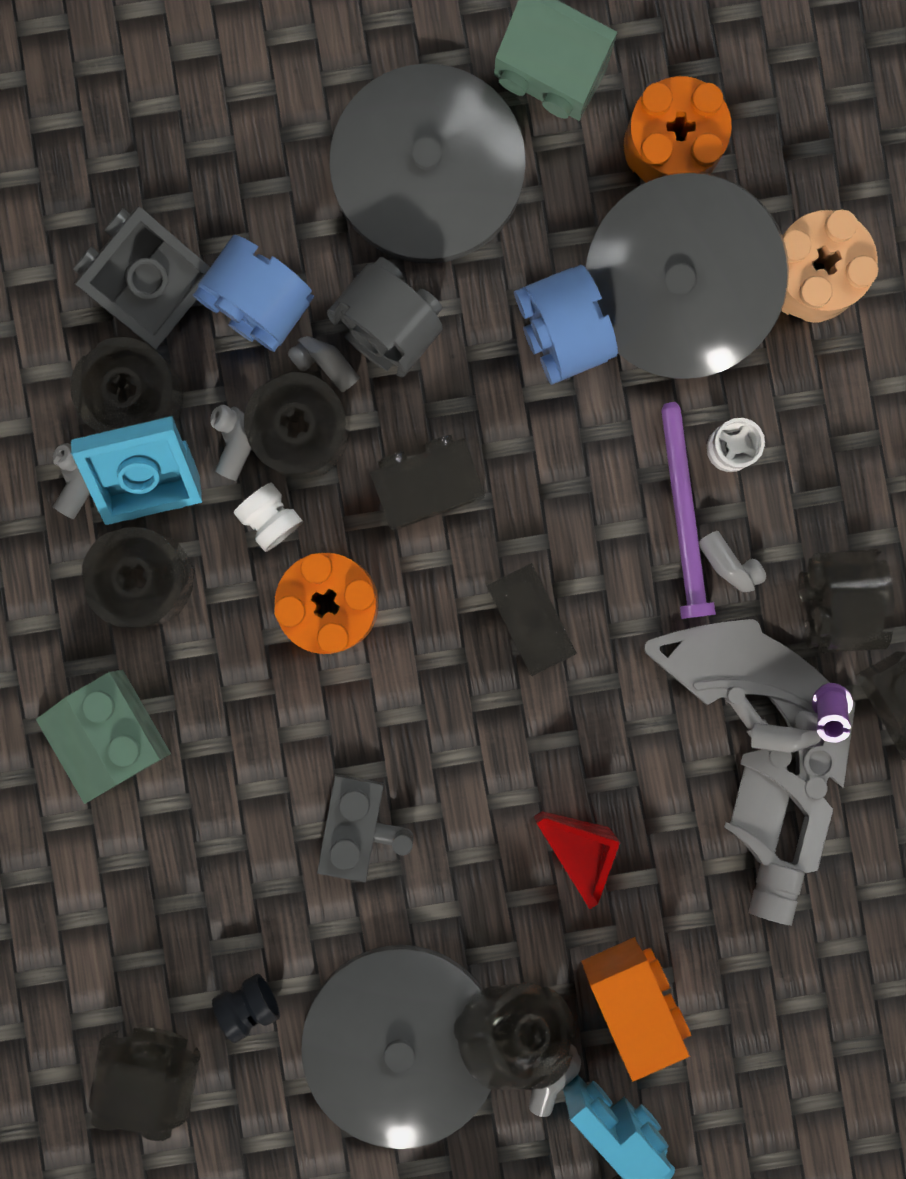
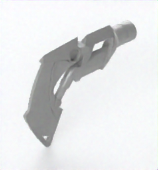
M754 619L728 621L689 628L648 640L644 644V652L704 704L709 705L721 697L725 698L748 728L747 733L751 738L754 723L769 724L765 719H761L745 695L767 696L778 708L788 727L795 728L796 714L799 711L815 713L812 708L814 692L821 686L830 683L801 656L780 642L763 634L759 623ZM680 642L668 658L660 651V647L663 645ZM853 699V707L848 714L851 724L849 736L843 741L834 743L821 738L818 743L796 751L794 774L787 770V766L792 760L791 753L757 749L742 756L740 764L745 766L731 822H725L724 828L737 836L751 851L757 862L760 863L756 888L753 890L748 910L749 914L792 926L798 903L797 898L800 895L805 873L818 871L833 808L823 798L827 793L828 778L830 777L844 788L856 705ZM789 797L805 815L794 859L791 863L780 860L775 854Z

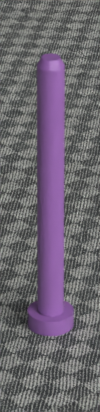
M677 402L665 403L661 414L687 606L680 607L681 619L716 615L714 602L707 603L681 408Z

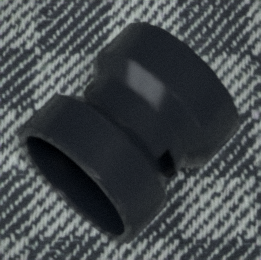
M255 974L244 980L240 990L235 992L226 990L212 999V1006L217 1021L227 1038L233 1043L249 1036L251 1028L255 1027L256 1024L267 1026L280 1018V1010L275 996L260 974Z

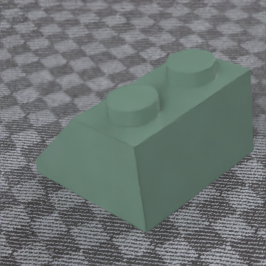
M518 0L495 57L494 76L499 78L500 84L508 91L520 96L527 93L542 101L543 107L551 114L563 119L570 116L580 121L607 71L618 32L558 0Z
M123 670L106 673L68 695L36 718L37 723L84 804L171 755Z

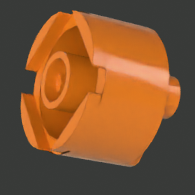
M687 76L670 77L649 85L634 107L624 138L625 158L633 173L635 171L645 183L656 178L679 173L710 175L729 144L732 129L730 112L720 88L713 83H706ZM675 132H678L680 137L685 138L684 141H677Z
M315 553L295 562L282 576L275 594V617L285 635L300 648L318 654L337 653L360 643L372 630L378 615V594L370 575L358 563L339 554ZM333 590L337 593L334 602L340 606L337 613L327 612L322 616L319 614L321 605L316 599L319 594L328 595Z

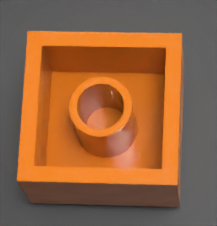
M634 937L581 961L590 987L632 1082L690 1057L683 1042V1039L691 1036L690 1030L671 993L665 996L662 994L663 991L670 989V985L651 947L642 951Z

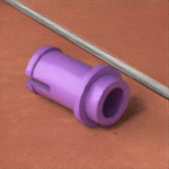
M827 683L815 691L812 697V708L815 713H818L817 733L823 740L831 743L845 740L850 734L849 729H851L848 714L853 707L852 696L846 688L839 684Z

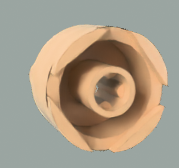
M821 210L806 214L796 220L782 235L789 263L788 289L782 312L787 315L791 314L797 318L804 319V321L813 323L830 320L858 301L868 291L878 275V257L875 243L868 230L856 219L854 214L847 210ZM813 262L823 264L826 270L819 269L816 271L813 267Z

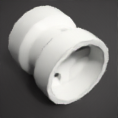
M733 418L716 428L709 436L706 445L707 455L711 463L719 470L737 472L755 463L761 457L765 447L764 434L761 428L752 420Z
M268 483L258 489L234 511V514L243 525L256 529L255 540L265 552L285 540L303 523V520L295 510L283 508L284 505L281 502L282 494L273 483Z

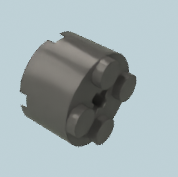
M380 257L375 264H366L328 309L327 315L334 326L342 320L350 329L344 338L360 353L386 371L393 364L398 366L397 376L404 377L442 332L443 326L437 315L443 308L440 302L428 291L421 288L417 292L401 280L403 275L400 270L389 260Z

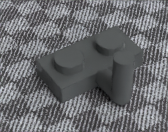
M339 774L335 775L317 874L366 883L373 842L391 845L394 852L401 856L411 852L414 835L410 829L377 823L384 788L383 782Z

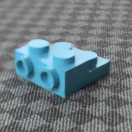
M173 416L71 440V454L105 525L202 503L200 475L186 440L182 441Z
M579 1075L563 1088L571 1122L623 1179L672 1178L675 1168L666 1157L669 1146L658 1132L661 1126L642 1104L635 1109L623 1097L610 1109L613 1103L605 1091L595 1081L587 1085Z

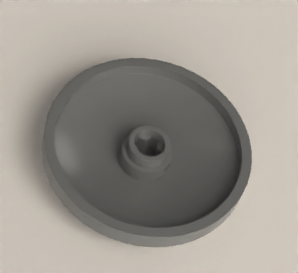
M408 65L384 73L372 80L346 106L338 120L331 141L330 175L341 211L353 229L366 242L381 252L404 261L441 263L459 259L480 249L491 241L508 222L516 208L523 187L525 147L521 130L510 107L483 80L471 73L447 65Z
M679 173L663 176L630 191L617 202L602 220L592 240L586 269L593 278L602 297L597 302L603 317L609 315L612 323L618 354L636 367L649 373L678 379L700 378L713 375L734 366L749 356L768 336L777 322L786 299L789 282V263L785 242L777 223L767 208L755 196L736 183L721 177L700 173Z
M391 945L363 952L341 965L330 975L316 994L309 1009L302 1035L301 1050L308 1086L316 1102L330 1120L342 1130L361 1141L386 1148L402 1149L425 1146L440 1141L459 1130L471 1120L487 1099L493 1086L499 1064L500 1045L498 1026L492 1005L480 984L464 967L451 958L428 948L412 945Z

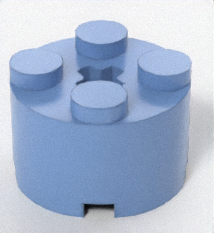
M233 235L199 282L193 296L215 313L221 311L229 317L231 321L228 325L241 336L251 342L255 339L267 349L275 352L314 299V295L310 294L312 292L310 287L278 259L272 256L269 260L260 254L255 257L253 254L259 246L243 237Z
M583 265L568 268L514 291V296L523 318H529L531 324L523 327L525 337L533 354L543 352L544 356L540 357V361L551 385L606 363L609 359L617 356V342L609 315L603 317L597 302L602 297L593 278Z

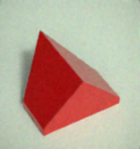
M541 811L534 816L538 827L588 908H593L600 901L620 841L609 827Z

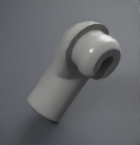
M310 336L298 339L299 344L292 347L288 352V357L300 371L308 370L314 362L319 365L340 392L349 389L360 378L335 346Z
M220 405L213 410L210 423L213 428L222 433L226 446L214 471L228 479L237 481L253 447L254 439L245 414L237 407L230 408L226 405Z
M64 443L55 449L53 462L61 468L66 485L52 507L65 516L75 519L90 492L71 454V444Z
M714 531L700 540L699 547L716 573L739 591H754V586L766 580V572L759 561L749 559L745 564L741 565L719 531Z
M799 711L795 716V728L754 723L751 747L791 753L818 743L821 740L817 733L818 713Z
M557 1044L553 1048L551 1055L538 1067L529 1101V1109L533 1114L541 1117L549 1116L553 1111L557 1094L578 1075L581 1068V1058L576 1047L572 1044Z

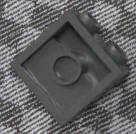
M140 206L135 207L131 213L122 208L104 229L111 236L108 242L99 252L91 246L73 267V270L80 275L74 284L156 350L197 300L193 294L210 266Z

